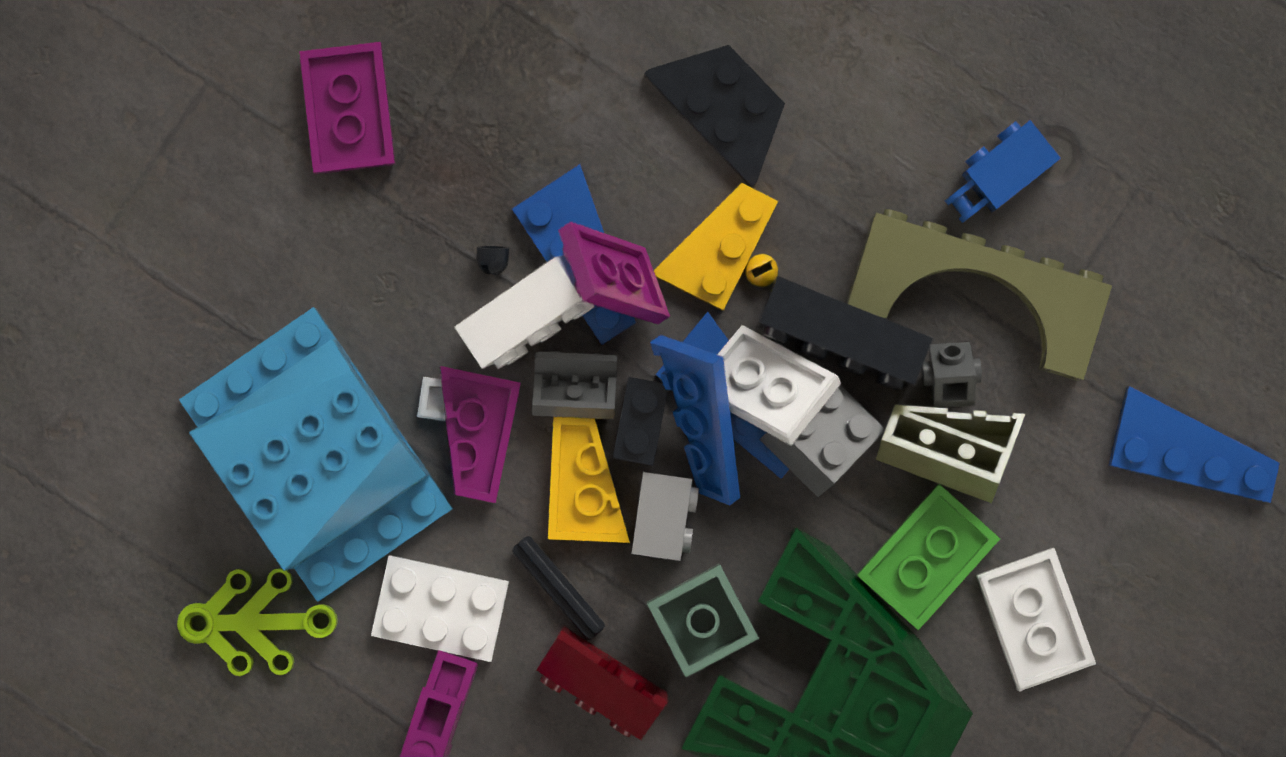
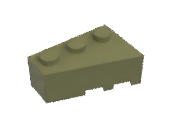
M895 405L882 437L876 460L992 503L1025 414L1012 413V416L987 415V411L973 410V413L970 414L947 412L948 408Z

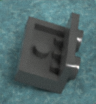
M536 352L532 416L614 419L617 356L599 353Z

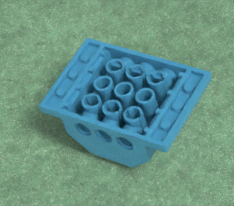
M315 307L179 399L197 428L189 433L282 569L286 571L294 568L317 602L454 509Z

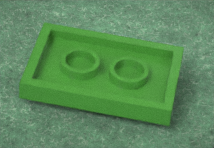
M937 484L856 575L915 629L919 630L997 544L1000 538L944 487Z

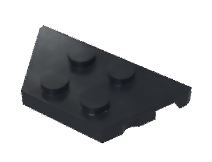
M730 45L648 69L644 73L648 81L751 188L754 187L785 105L780 97Z

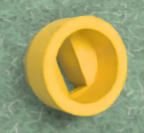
M757 254L748 261L745 274L748 281L754 286L766 287L777 278L778 265L771 256ZM770 262L773 269L754 277L752 270Z

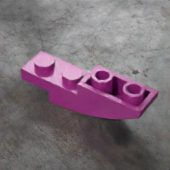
M438 650L427 684L422 688L400 757H449L453 746L451 742L478 668L476 662Z

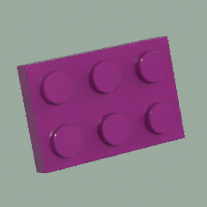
M374 42L299 51L313 173L322 174L396 165L382 43Z
M569 222L558 230L564 245L563 254L570 263L576 280V291L584 302L657 325L670 317L645 247L574 222Z

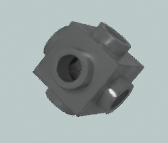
M970 342L931 344L929 348V361L923 363L921 372L923 386H930L933 406L936 408L975 406L976 383L982 382V369L980 358H973Z

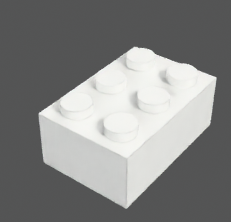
M562 255L553 258L456 325L455 329L481 368L495 364L499 369L506 364H512L529 351L525 347L526 344L529 343L533 346L538 342L542 343L559 332L561 328L558 322L561 320L564 323L572 319L575 320L595 306L584 302L578 295L571 265L565 256Z

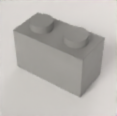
M643 472L632 554L681 561L682 552L690 553L693 529L685 528L687 512H696L699 488L691 487L692 479Z

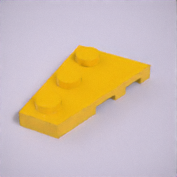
M741 183L654 269L656 278L723 311L778 201Z
M553 417L548 539L630 543L595 418Z

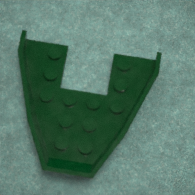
M794 527L790 533L791 537L757 601L830 639L793 712L719 674L687 737L683 738L680 744L681 749L699 757H951L973 715L970 708L920 639L856 575L850 566L829 545Z

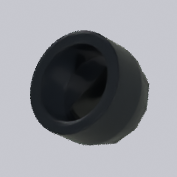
M478 246L476 259L480 270L488 275H499L508 266L509 247Z

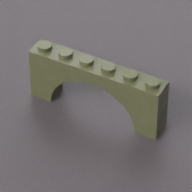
M885 209L883 214L875 213L873 215L847 298V304L887 319L889 311L899 295L912 283L924 277L942 272H969L982 275L1010 289L1031 312L1041 339L1039 370L1075 381L1084 380L1112 289V285L1102 282L1103 275L1080 269L1079 275L1063 270L1064 263L1041 257L1039 263L1024 258L1025 251L1002 245L1000 251L985 246L986 239L972 234L963 233L961 239L947 235V227L933 222L924 221L922 226L907 222L908 215L898 211Z

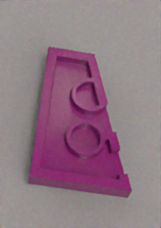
M439 366L454 495L496 503L521 383Z

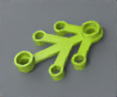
M282 568L272 570L267 577V582L236 614L218 615L236 594L248 591L252 585L250 573L244 569H236L227 575L226 583L206 604L193 603L186 606L179 614L177 627L180 635L186 641L193 644L206 642L227 663L228 670L233 675L243 676L249 673L253 668L254 661L248 652L237 651L219 631H236L268 662L269 669L274 674L284 675L294 667L293 655L289 651L279 650L260 630H306L313 637L323 638L334 632L337 627L338 618L336 612L330 606L324 604L315 605L309 608L306 613L259 614L279 593L286 592L291 588L293 584L292 574L288 570L284 571ZM276 573H283L287 577L285 587L277 588L273 584V577ZM235 574H242L246 578L244 588L237 589L233 586L232 578ZM318 613H324L328 616L329 623L326 628H318L315 625L314 618ZM196 615L202 616L206 621V626L202 631H197L192 626V620ZM277 655H284L288 659V667L285 670H279L275 667L274 659ZM236 656L246 658L248 664L244 671L235 669L233 661Z

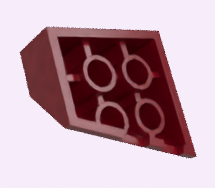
M565 626L536 669L543 674L539 681L558 693L565 689L577 697L574 701L576 705L594 716L599 712L611 720L609 725L628 738L633 735L641 741L668 702L665 690Z

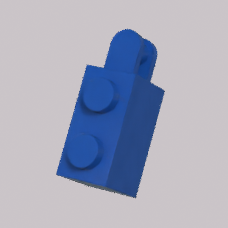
M1031 120L1022 127L1015 121L997 136L1002 143L990 152L984 146L965 161L970 168L962 176L968 183L945 200L948 206L952 203L960 213L961 217L959 220L961 223L965 222L985 205L991 213L1061 159ZM970 188L981 199L975 206L965 195V192Z

